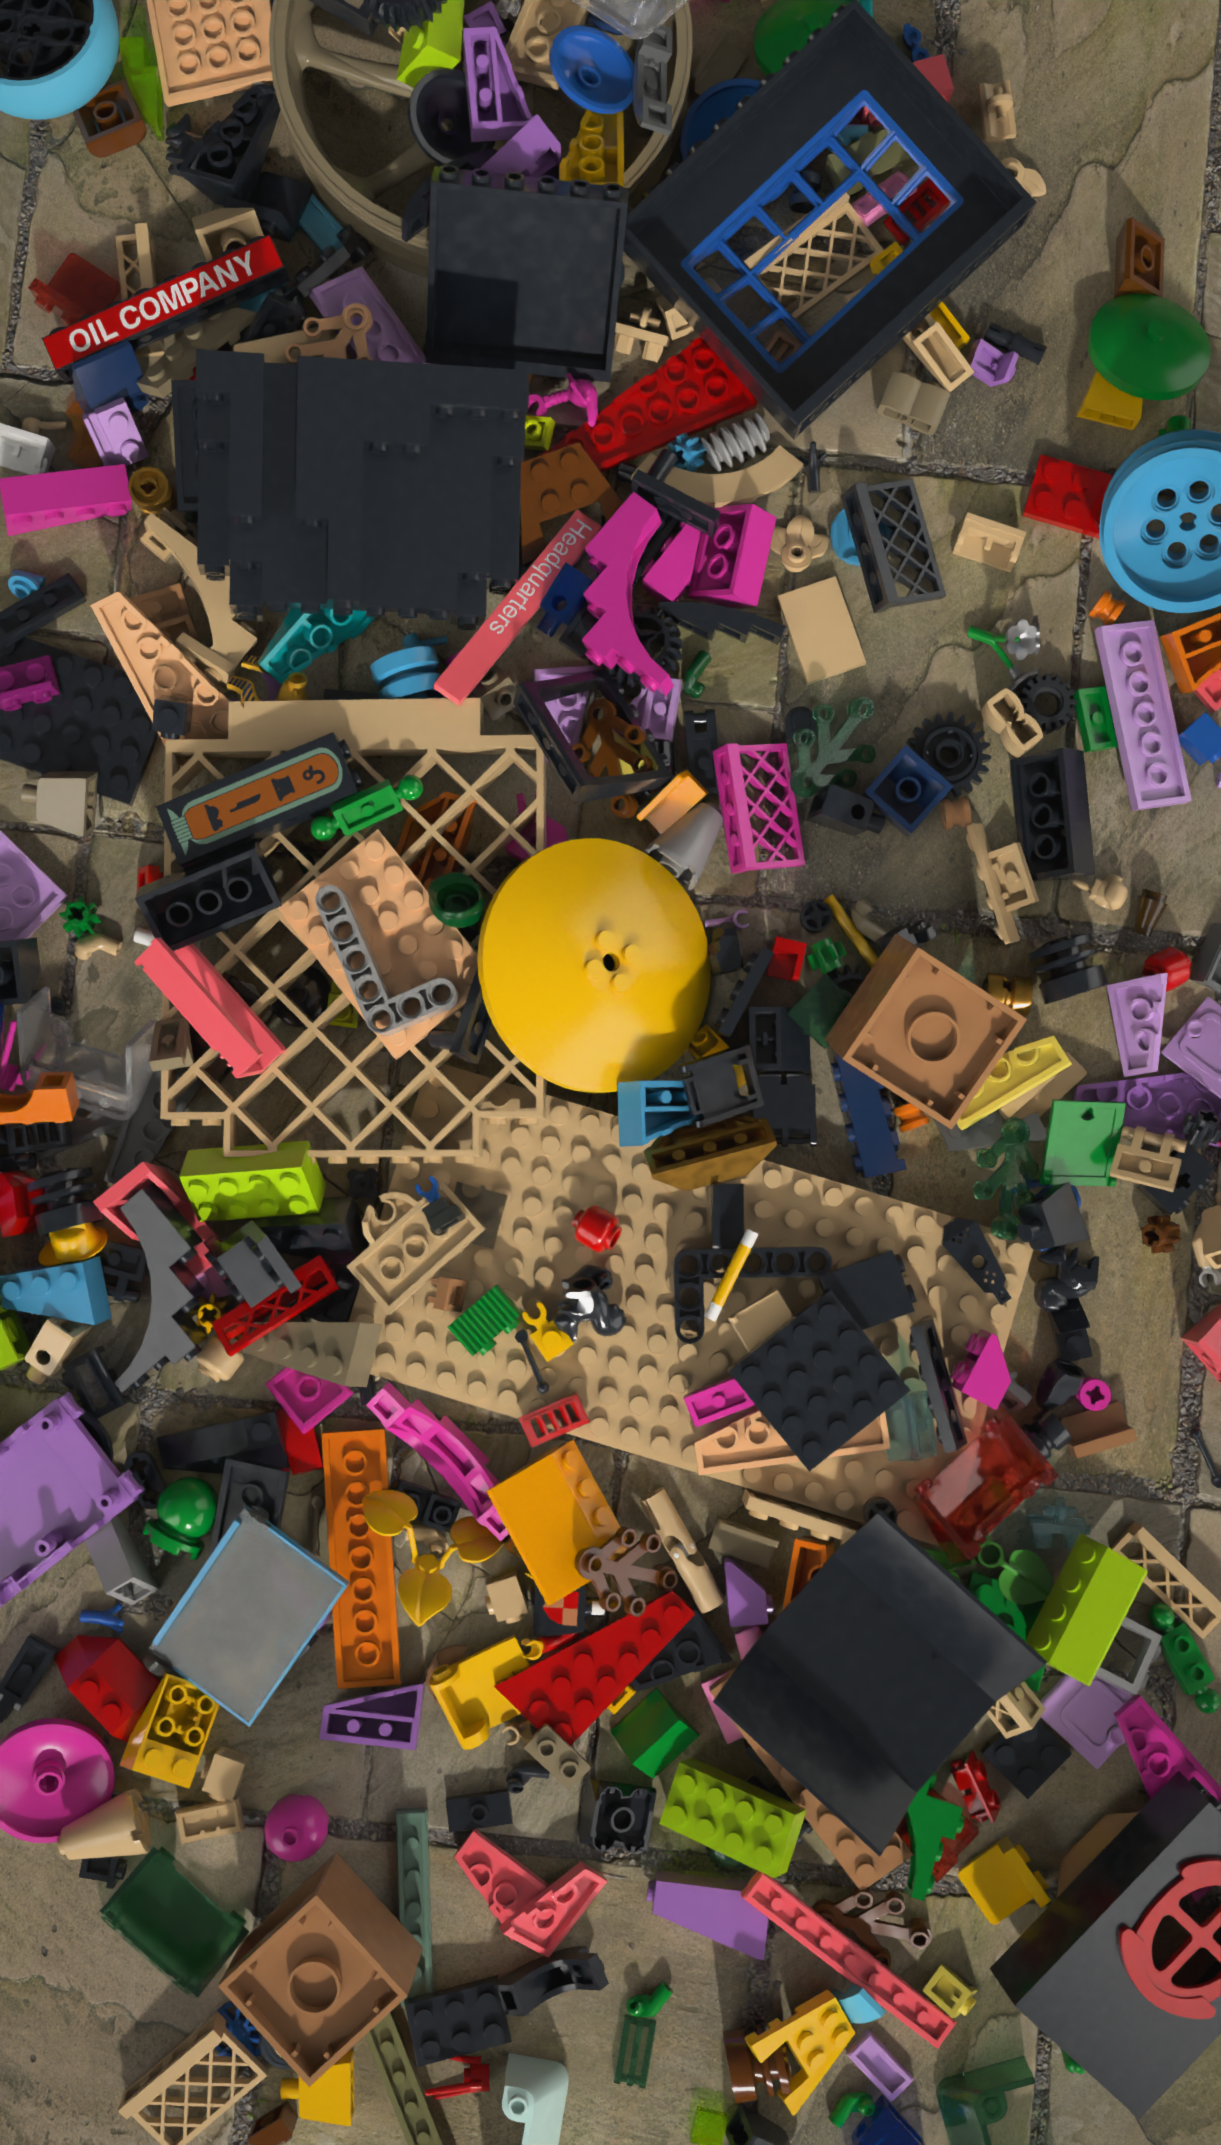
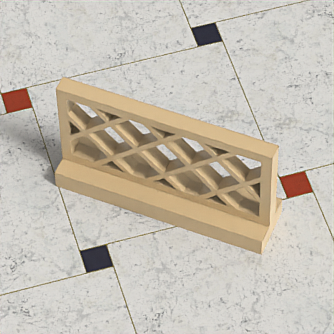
M847 192L804 230L784 252L757 276L765 285L760 278L768 271L781 273L779 288L767 287L766 285L765 287L772 294L778 295L777 300L780 303L782 296L799 298L798 309L791 313L795 320L870 265L871 259L883 251V248L849 203L850 197ZM845 214L854 224L852 234L835 231L836 221ZM802 217L800 220H798L796 223H794L792 226L787 228L782 233L787 237L789 235L788 232L791 231L804 217ZM832 224L831 230H826ZM779 235L744 260L750 271L783 241ZM817 235L830 237L828 252L811 249L812 239ZM791 238V239H790L785 245H783L779 250H781L783 247H785V246H786L788 243H790L793 239ZM834 238L851 240L849 255L832 253ZM855 241L867 243L873 250V253L867 258L853 256ZM807 243V248H800ZM792 253L806 255L804 270L787 268V257ZM809 256L827 259L825 274L807 271ZM831 259L848 262L847 273L843 276L829 274ZM783 261L782 267L776 266ZM852 263H857V265L852 268ZM785 274L802 277L800 292L783 289ZM806 277L824 280L822 291L818 294L805 293ZM828 281H832L833 283L827 287ZM803 299L809 300L803 305Z
M217 2011L123 2091L118 2112L126 2120L132 2116L161 2145H186L267 2077L268 2069L225 2027L226 2019ZM224 2041L232 2049V2057L214 2056V2048ZM195 2064L209 2065L208 2077L190 2076L191 2067ZM213 2065L232 2066L231 2078L213 2077ZM236 2066H249L255 2074L250 2078H236ZM170 2085H185V2097L167 2096V2088ZM190 2085L208 2086V2098L189 2097ZM213 2086L231 2087V2094L227 2098H212ZM147 2105H161V2117L148 2116L142 2109ZM166 2105L184 2106V2118L166 2117ZM189 2106L207 2107V2115L203 2118H189ZM165 2126L183 2127V2135L174 2142L165 2133Z

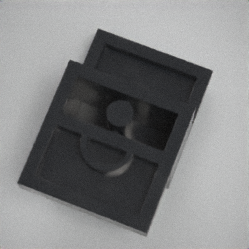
M252 1220L221 1243L214 1235L203 1242L209 1250L204 1256L239 1303L245 1300L253 1308L282 1286H285L291 1294L302 1287L268 1236Z

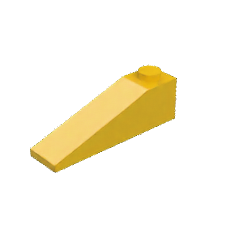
M586 110L580 122V130L576 138H572L566 158L563 157L559 164V180L571 182L575 179H582L590 184L604 185L606 183H617L624 187L623 111L614 114H602Z

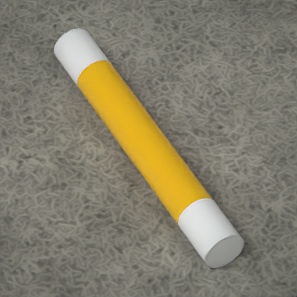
M746 1229L704 1314L705 1317L716 1321L758 1236L757 1233Z

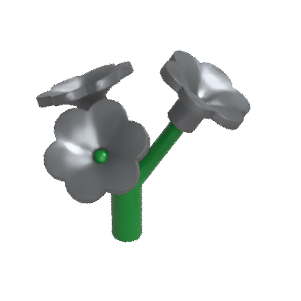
M1038 615L1033 616L1032 625H1029L1025 619L1017 620L1014 626H1009L1006 629L1005 634H996L973 625L970 626L967 637L991 645L1009 671L1007 673L1013 682L1007 689L1015 693L1021 690L1030 680L1038 676L1039 671L1036 668L1028 673H1023L1018 665H1013L998 645V642H1006L1005 651L1008 654H1013L1016 660H1024L1027 654L1034 653V655H1038L1040 649Z

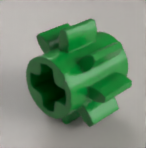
M80 897L78 902L71 903L67 901L65 912L59 913V916L67 921L62 926L68 933L74 929V933L78 938H81L82 934L88 932L94 934L93 928L95 924L101 923V919L94 914L98 910L96 905L90 903L87 906L83 897ZM82 914L84 918L79 921L77 917Z
M828 937L810 946L812 954L807 957L812 971L819 968L822 975L844 966L841 958L846 956L847 953L841 941L834 944L831 937Z

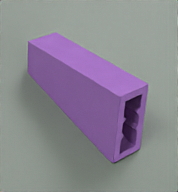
M656 1870L655 1881H649L647 1889V1901L652 1902L653 1914L751 1957L764 1960L769 1918L740 1895L749 1882Z

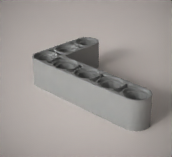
M327 885L319 889L315 898L316 906L370 1030L381 1036H390L456 1006L459 1001V991L451 981L445 978L433 979L391 998L348 896L341 889L333 885ZM334 894L339 895V905L335 909H327V898ZM344 924H351L353 930L350 937L340 939L338 936L339 928ZM363 953L365 955L364 965L359 969H353L350 963L352 957L355 954ZM368 983H376L378 986L376 996L366 999L363 995L364 987ZM442 986H448L451 991L449 999L445 1002H437L435 999L437 989ZM418 999L421 1004L419 1012L412 1016L407 1015L405 1007L408 1001ZM382 1012H388L391 1018L389 1025L386 1028L379 1029L376 1026L377 1016Z

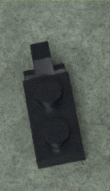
M34 1633L29 1634L0 1682L1 1723H3L4 1719L8 1718L13 1708L20 1711L26 1705L59 1648Z

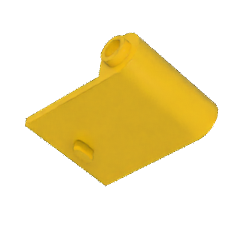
M515 1635L452 1665H441L432 1672L429 1685L460 1746L464 1750L473 1749L484 1743L490 1736V1728L522 1714L494 1687L495 1683L513 1676V1673L516 1674L521 1669L530 1665L527 1658L522 1657L524 1652Z

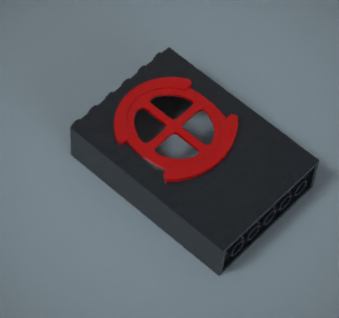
M1179 1771L989 1968L1014 2006L1138 2119L1150 2109L1221 2034V1946L1213 1939L1214 1932L1221 1926V1905L1203 1924L1196 1923L1179 1907L1180 1899L1190 1892L1207 1886H1221V1803L1194 1776L1188 1780ZM1166 1915H1171L1190 1933V1937L1161 1968H1156L1152 1960L1153 1938L1162 1918ZM1199 1948H1206L1218 1959L1192 1986H1180L1171 1982L1172 1976Z

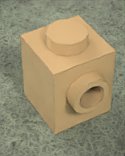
M518 1570L488 1579L486 1588L489 1595L485 1596V1603L489 1614H495L497 1622L506 1620L507 1624L522 1620L524 1613H527L529 1610V1604Z
M221 1745L216 1751L213 1760L207 1759L200 1777L205 1779L202 1791L208 1792L209 1797L221 1802L226 1800L232 1801L238 1792L250 1756Z

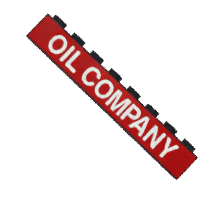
M271 235L257 236L240 248L228 249L222 252L216 259L195 264L191 270L183 274L171 275L165 278L159 285L140 289L134 296L126 300L114 301L108 304L106 309L83 315L77 322L69 326L57 327L49 335L42 337V340L56 372L67 383L73 380L72 364L126 340L130 342L135 352L291 280Z

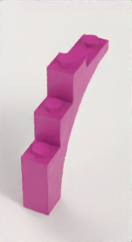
M633 492L585 547L590 559L588 561L589 565L600 575L583 594L588 603V611L599 620L584 636L582 641L587 649L586 656L597 666L603 663L611 670L617 663L628 674L634 671L639 675L641 683L650 691L655 692L658 690L666 696L674 687L669 674L650 657L640 642L635 630L632 613V591L637 566L647 543L662 522L657 508Z

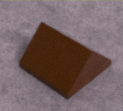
M1133 217L1126 219L1116 238L1114 298L1135 293L1163 297L1165 239Z

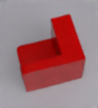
M776 936L771 950L774 954L768 964L767 976L796 983L800 977L807 943Z

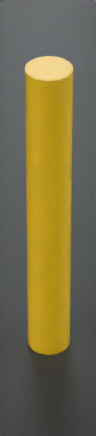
M830 895L823 902L830 906L833 917L872 969L879 959L863 935L857 931L855 924L834 895Z

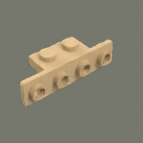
M981 823L968 825L966 840L969 848L975 852L978 861L976 871L979 878L985 883L987 889L986 901L989 908L994 910L997 919L995 923L996 932L1005 944L1018 942L1020 937L1011 911L1039 902L1021 843L1016 842L991 852L983 825Z
M1065 1052L1072 1065L1004 1105L999 1112L1005 1124L1009 1125L1037 1112L1040 1118L1051 1108L1052 1099L1060 1100L1087 1075V1071L1069 1052ZM1010 1144L990 1146L987 1149L994 1156H997Z

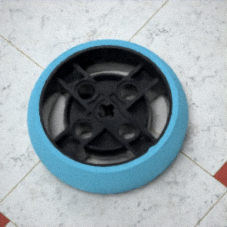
M0 0V65L5 68L4 74L0 75V111L24 119H51L69 114L94 98L109 79L118 55L119 25L112 1L77 0L91 9V20L83 21L79 20L76 12L68 4L67 0Z

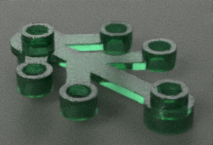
M861 696L852 698L847 705L848 718L831 739L829 722L833 720L835 715L833 707L828 704H818L814 708L813 717L816 720L817 757L812 763L810 761L809 747L815 742L814 732L810 729L800 728L794 734V742L797 745L798 768L791 774L789 782L791 790L795 795L808 798L813 796L819 787L829 784L847 788L855 785L857 774L852 769L842 768L837 773H820L827 764L849 761L871 763L874 761L876 750L871 745L861 744L857 748L840 749L860 722H866L872 718L875 707L871 699ZM863 704L866 705V712L864 715L861 714V707ZM823 708L827 710V716L824 719L820 716ZM806 732L808 735V739L803 744L801 741V736L803 733ZM867 748L868 756L866 759H864L862 757V752L864 749ZM848 772L849 780L847 783H844L843 776ZM808 777L809 785L805 788L803 780Z
M1017 1117L1006 1119L998 1141L990 1149L979 1150L976 1157L979 1167L994 1168L997 1165L998 1158L1006 1151L1005 1161L986 1181H977L973 1187L976 1199L990 1200L994 1196V1191L1002 1184L999 1216L993 1219L991 1223L993 1235L1000 1240H1015L1018 1237L1017 1228L1020 1225V1221L1017 1216L1012 1215L1014 1187L1017 1192L1015 1205L1019 1210V1207L1034 1196L1030 1192L1025 1180H1034L1039 1174V1166L1033 1161L1026 1146L1030 1138L1029 1126L1025 1121ZM1017 1156L1019 1157V1159H1020V1161H1021V1163L1019 1164V1167H1018V1165H1017Z

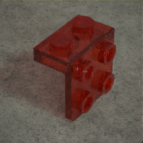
M70 253L48 285L35 278L28 287L35 297L34 303L48 314L53 312L59 316L60 321L66 326L77 322L83 315L95 314L106 309L107 305L113 302L121 290L117 280L76 253Z

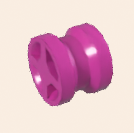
M1087 1377L1080 1391L1075 1395V1399L1081 1406L1092 1411H1099L1108 1406L1111 1400L1110 1388L1099 1379Z

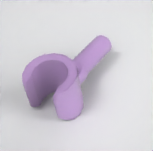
M741 909L729 917L705 920V927L720 926L721 923L731 922L734 923L736 930H742L749 924H739L736 917L737 915H746L748 911Z

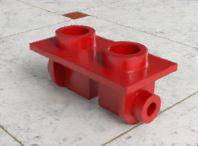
M972 1750L965 1762H963L962 1758L953 1760L950 1763L952 1767L950 1772L959 1791L969 1788L972 1790V1792L963 1795L964 1802L972 1819H976L977 1823L990 1819L991 1823H994L1001 1808L998 1793L991 1789L988 1783L984 1763L977 1759L974 1750Z

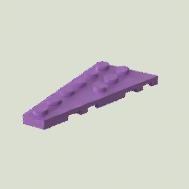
M1186 1072L1075 1086L1072 1099L1125 1102L1126 1107L1122 1128L1123 1126L1136 1128L1138 1125L1146 1127L1149 1132L1165 1135V1133L1174 1134L1175 1138L1185 1140V1134L1181 1132L1184 1128L1182 1122L1188 1112L1195 1114L1196 1110L1208 1109L1217 1114L1220 1119L1219 1123H1221V1099ZM1090 1114L1088 1117L1082 1119H1089L1093 1115ZM1211 1142L1209 1143L1211 1146L1221 1147L1218 1143L1216 1145Z

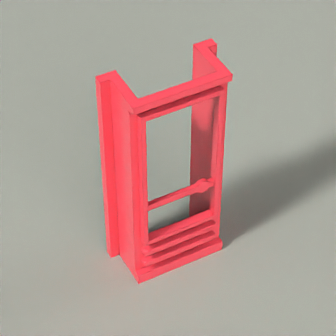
M161 937L154 938L151 941L152 944L134 961L137 966H144L142 970L214 1051L220 1052L221 1055L219 1057L227 1060L228 1063L226 1065L228 1067L234 1068L231 1073L236 1079L261 1074L280 1054L287 1050L194 943L172 951Z

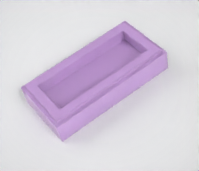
M869 2028L846 2050L847 2056L891 2102L914 2080L913 2074Z

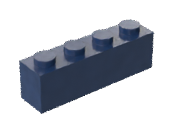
M839 1055L834 1056L835 1063H830V1069L834 1082L839 1081L842 1093L837 1094L841 1112L846 1111L849 1124H845V1132L848 1142H854L856 1154L852 1155L855 1172H861L862 1178H868L906 1170L904 1158L898 1160L896 1155L900 1142L897 1131L894 1130L893 1126L889 1127L888 1121L891 1120V1109L886 1096L881 1095L880 1090H883L884 1086L843 1060Z

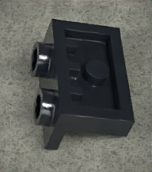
M269 291L241 342L245 343L292 333L295 329L299 330L306 316V313L303 311L302 298L295 296L291 302Z

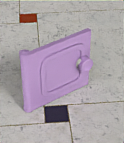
M1207 997L1162 1050L1161 1054L1220 1099L1221 1006L1210 997Z
M1064 1674L1040 1700L1046 1708L1041 1718L1098 1770L1120 1745L1125 1743L1114 1713L1132 1696L1096 1676L1090 1687ZM1117 1725L1116 1727H1113L1112 1729H1110L1109 1734L1107 1735L1108 1729H1109L1111 1726Z

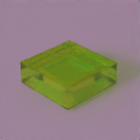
M697 2106L690 2133V2142L699 2145H722L728 2123V2113Z

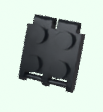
M787 1073L786 1084H781V1074H758L764 1106L752 1109L753 1118H767L773 1134L781 1135V1138L775 1139L777 1144H781L782 1147H788V1144H810V1147H816L815 1084H809V1073ZM809 1134V1137L788 1138V1135Z

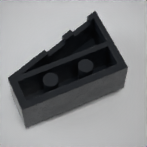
M352 1196L323 1198L319 1213L259 1217L255 1222L268 1236L279 1253L310 1259L321 1255L327 1262L348 1266L368 1246V1241L363 1234L362 1221Z

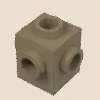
M495 665L489 669L472 690L471 694L474 698H481L484 712L492 721H495L515 707L513 701L520 683L510 670L505 673L498 665Z

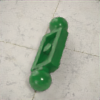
M415 775L402 777L395 788L392 787L389 779L331 805L334 816L331 818L324 815L316 817L311 823V833L319 841H328L334 837L336 829L341 828L345 837L402 811L403 807L400 799L415 800L419 798L423 792V783Z
M1164 1603L1153 1605L1149 1610V1620L1154 1627L1163 1631L1159 1634L1162 1636L1159 1643L1161 1644V1652L1184 1694L1191 1696L1196 1693V1707L1205 1714L1215 1713L1220 1708L1221 1698L1214 1689L1207 1687V1684L1215 1680V1677L1185 1622L1178 1621L1173 1625L1175 1616L1172 1608Z

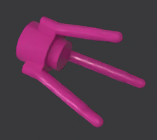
M0 1020L2 1028L0 1088L14 1091L16 1084L23 1085L26 1074L39 1056L45 1043L43 1041L38 1043L20 1072H17L18 1066L8 1062L17 1021L12 1020L10 1023L1 1058L5 1022Z

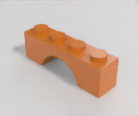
M73 1071L41 1073L35 1087L24 1094L6 1095L0 1093V1125L4 1123L33 1124L35 1122L64 1123L73 1121L79 1106Z

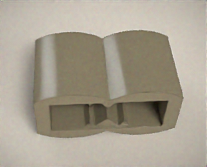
M893 371L876 413L891 421L906 424L921 433L934 435L950 393L945 391V388L939 383H922L909 371Z

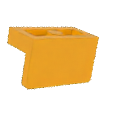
M686 770L678 774L636 817L639 821L647 819L662 834L689 812L709 792Z

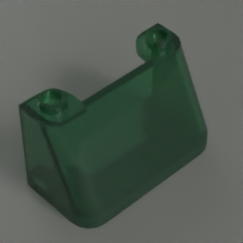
M153 1846L150 1852L141 1859L96 1914L190 1998H198L250 1931L244 1927L247 1921L239 1913L232 1910L229 1914L226 1911L220 1910L176 1871V1867L172 1864L175 1857L162 1846L157 1850Z

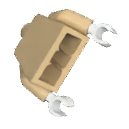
M1221 1191L1215 1195L1217 1206L1205 1209L1202 1212V1222L1198 1225L1192 1240L1198 1267H1202L1203 1270L1199 1276V1282L1204 1287L1209 1286L1207 1281L1208 1274L1213 1275L1216 1286L1221 1284V1273L1216 1270L1221 1268Z

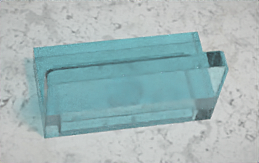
M928 1390L906 1394L885 1411L890 1449H886L889 1461H919L938 1455L933 1416L927 1402Z

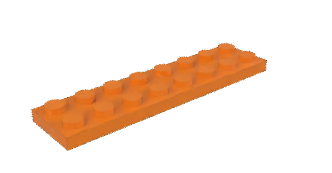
M386 1428L323 1432L321 1437L329 1564L331 1569L350 1582L332 1608L337 1689L401 1685L402 1673L393 1536H382L374 1532L366 1523L362 1505L364 1496L379 1490H390Z

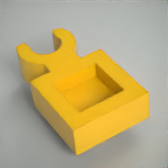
M539 1301L536 1303L541 1312L538 1318H531L527 1311H524L522 1316L526 1323L536 1327L537 1330L531 1333L530 1337L548 1362L574 1345V1342L569 1335L556 1327L553 1319L548 1321L546 1318L547 1309Z

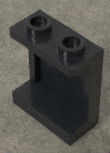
M885 1250L878 1255L831 1272L829 1271L825 1275L817 1276L822 1291L825 1292L829 1288L862 1330L915 1311L912 1304L917 1302L911 1284L905 1285L901 1274L906 1272L900 1254L894 1255L893 1250Z

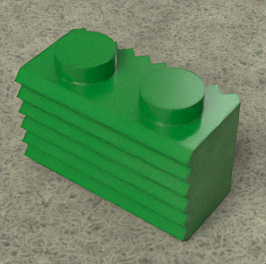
M497 1283L451 1323L448 1329L472 1356L478 1351L483 1356L497 1344L493 1338L502 1330L509 1334L521 1323L517 1317L522 1314V1311Z

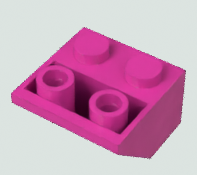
M980 1329L978 1334L974 1332L970 1336L965 1347L968 1353L963 1363L958 1361L950 1376L953 1379L951 1386L997 1410L1011 1383V1378L998 1336Z

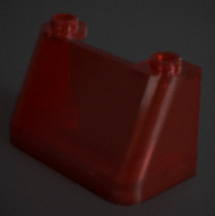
M1010 1415L999 1419L993 1416L980 1427L983 1432L935 1477L931 1480L927 1477L913 1489L916 1492L913 1501L941 1550L951 1563L973 1559L982 1550L979 1545L987 1540L985 1537L1025 1499L1032 1498L1036 1494L1034 1491L1041 1486L1040 1483L1049 1486L1060 1476Z

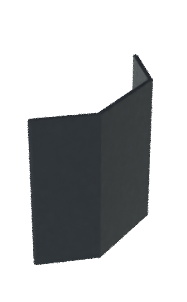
M879 1511L830 1556L752 1645L713 1702L880 1857L919 1790L995 1702L1042 1668L1047 1661L883 1512Z

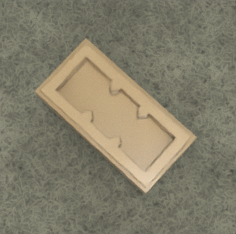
M239 1796L234 1797L232 1801H213L180 1808L175 1811L181 1844L241 1832L245 1829Z

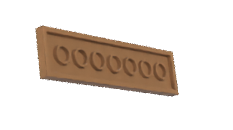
M737 1667L709 1686V1690L714 1698ZM732 1720L794 1804L807 1809L805 1814L806 1820L859 1890H866L913 1856L910 1847L896 1830L879 1857Z

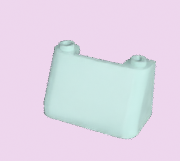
M509 2053L502 2098L504 2114L513 2121L525 2123L521 2145H558L569 2081L566 2067L552 2060Z

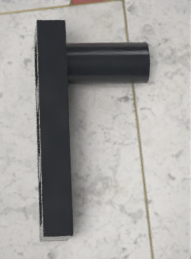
M662 449L648 473L637 470L632 478L631 494L635 492L655 508L713 537L719 527L721 512L664 483L678 458L672 451Z
M478 966L456 1031L435 1028L431 1030L428 1037L431 1047L449 1050L452 1054L472 1064L479 1063L492 1024L482 997Z

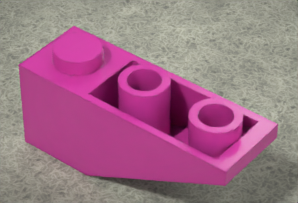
M681 522L679 526L682 529L675 538L670 536L660 550L663 554L657 562L651 560L642 572L644 577L642 588L660 602H678L691 585L701 531L684 522Z

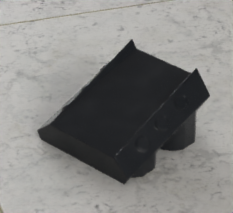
M590 1778L584 1784L583 1807L580 1825L577 1828L580 1843L591 1844L598 1851H609L615 1847L625 1849L629 1853L646 1852L648 1850L656 1800V1788Z

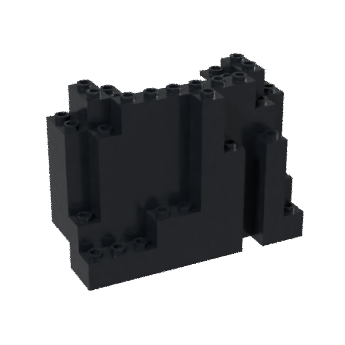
M196 349L197 441L199 445L197 565L200 575H206L207 580L224 581L225 576H230L229 605L231 614H236L237 619L256 620L257 615L263 616V606H268V611L288 612V607L301 608V613L319 614L320 609H333V614L353 615V610L366 611V616L384 617L385 612H398V617L417 618V613L427 614L430 616V619L448 620L449 615H451L450 624L458 625L457 629L476 630V626H481L486 618L487 589H489L491 594H508V589H512L518 582L521 463L524 459L525 417L529 404V370L298 356V364L267 363L264 359V353Z

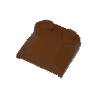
M125 78L103 87L88 103L73 111L89 152L95 157H108L133 145H137L145 138L147 133L146 126Z

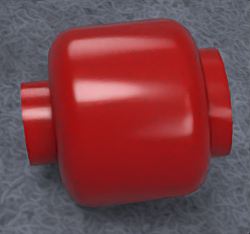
M1172 946L1165 947L1145 960L1142 974L1143 977L1168 973L1166 992H1169L1189 979L1191 961L1188 955Z
M592 1205L585 1211L579 1210L572 1222V1226L575 1227L574 1236L576 1241L595 1252H603L606 1249L611 1250L616 1245L622 1232L618 1217L598 1205Z

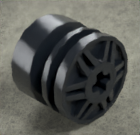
M1092 933L1064 936L1044 943L1037 950L1028 954L1030 961L1043 958L1046 961V964L1034 968V973L1049 972L1051 976L1050 979L1038 985L1044 1004L1053 1003L1109 984L1103 964L1087 965L1086 960L1099 953L1097 948L1087 951L1082 950V945L1095 941Z
M71 1167L53 1171L26 1184L27 1192L43 1191V1195L30 1199V1204H46L47 1207L46 1211L34 1217L39 1237L48 1236L49 1233L89 1222L94 1224L105 1220V1215L100 1212L93 1202L95 1199L85 1200L84 1197L85 1193L97 1188L96 1183L81 1185L80 1180L94 1175L92 1167Z

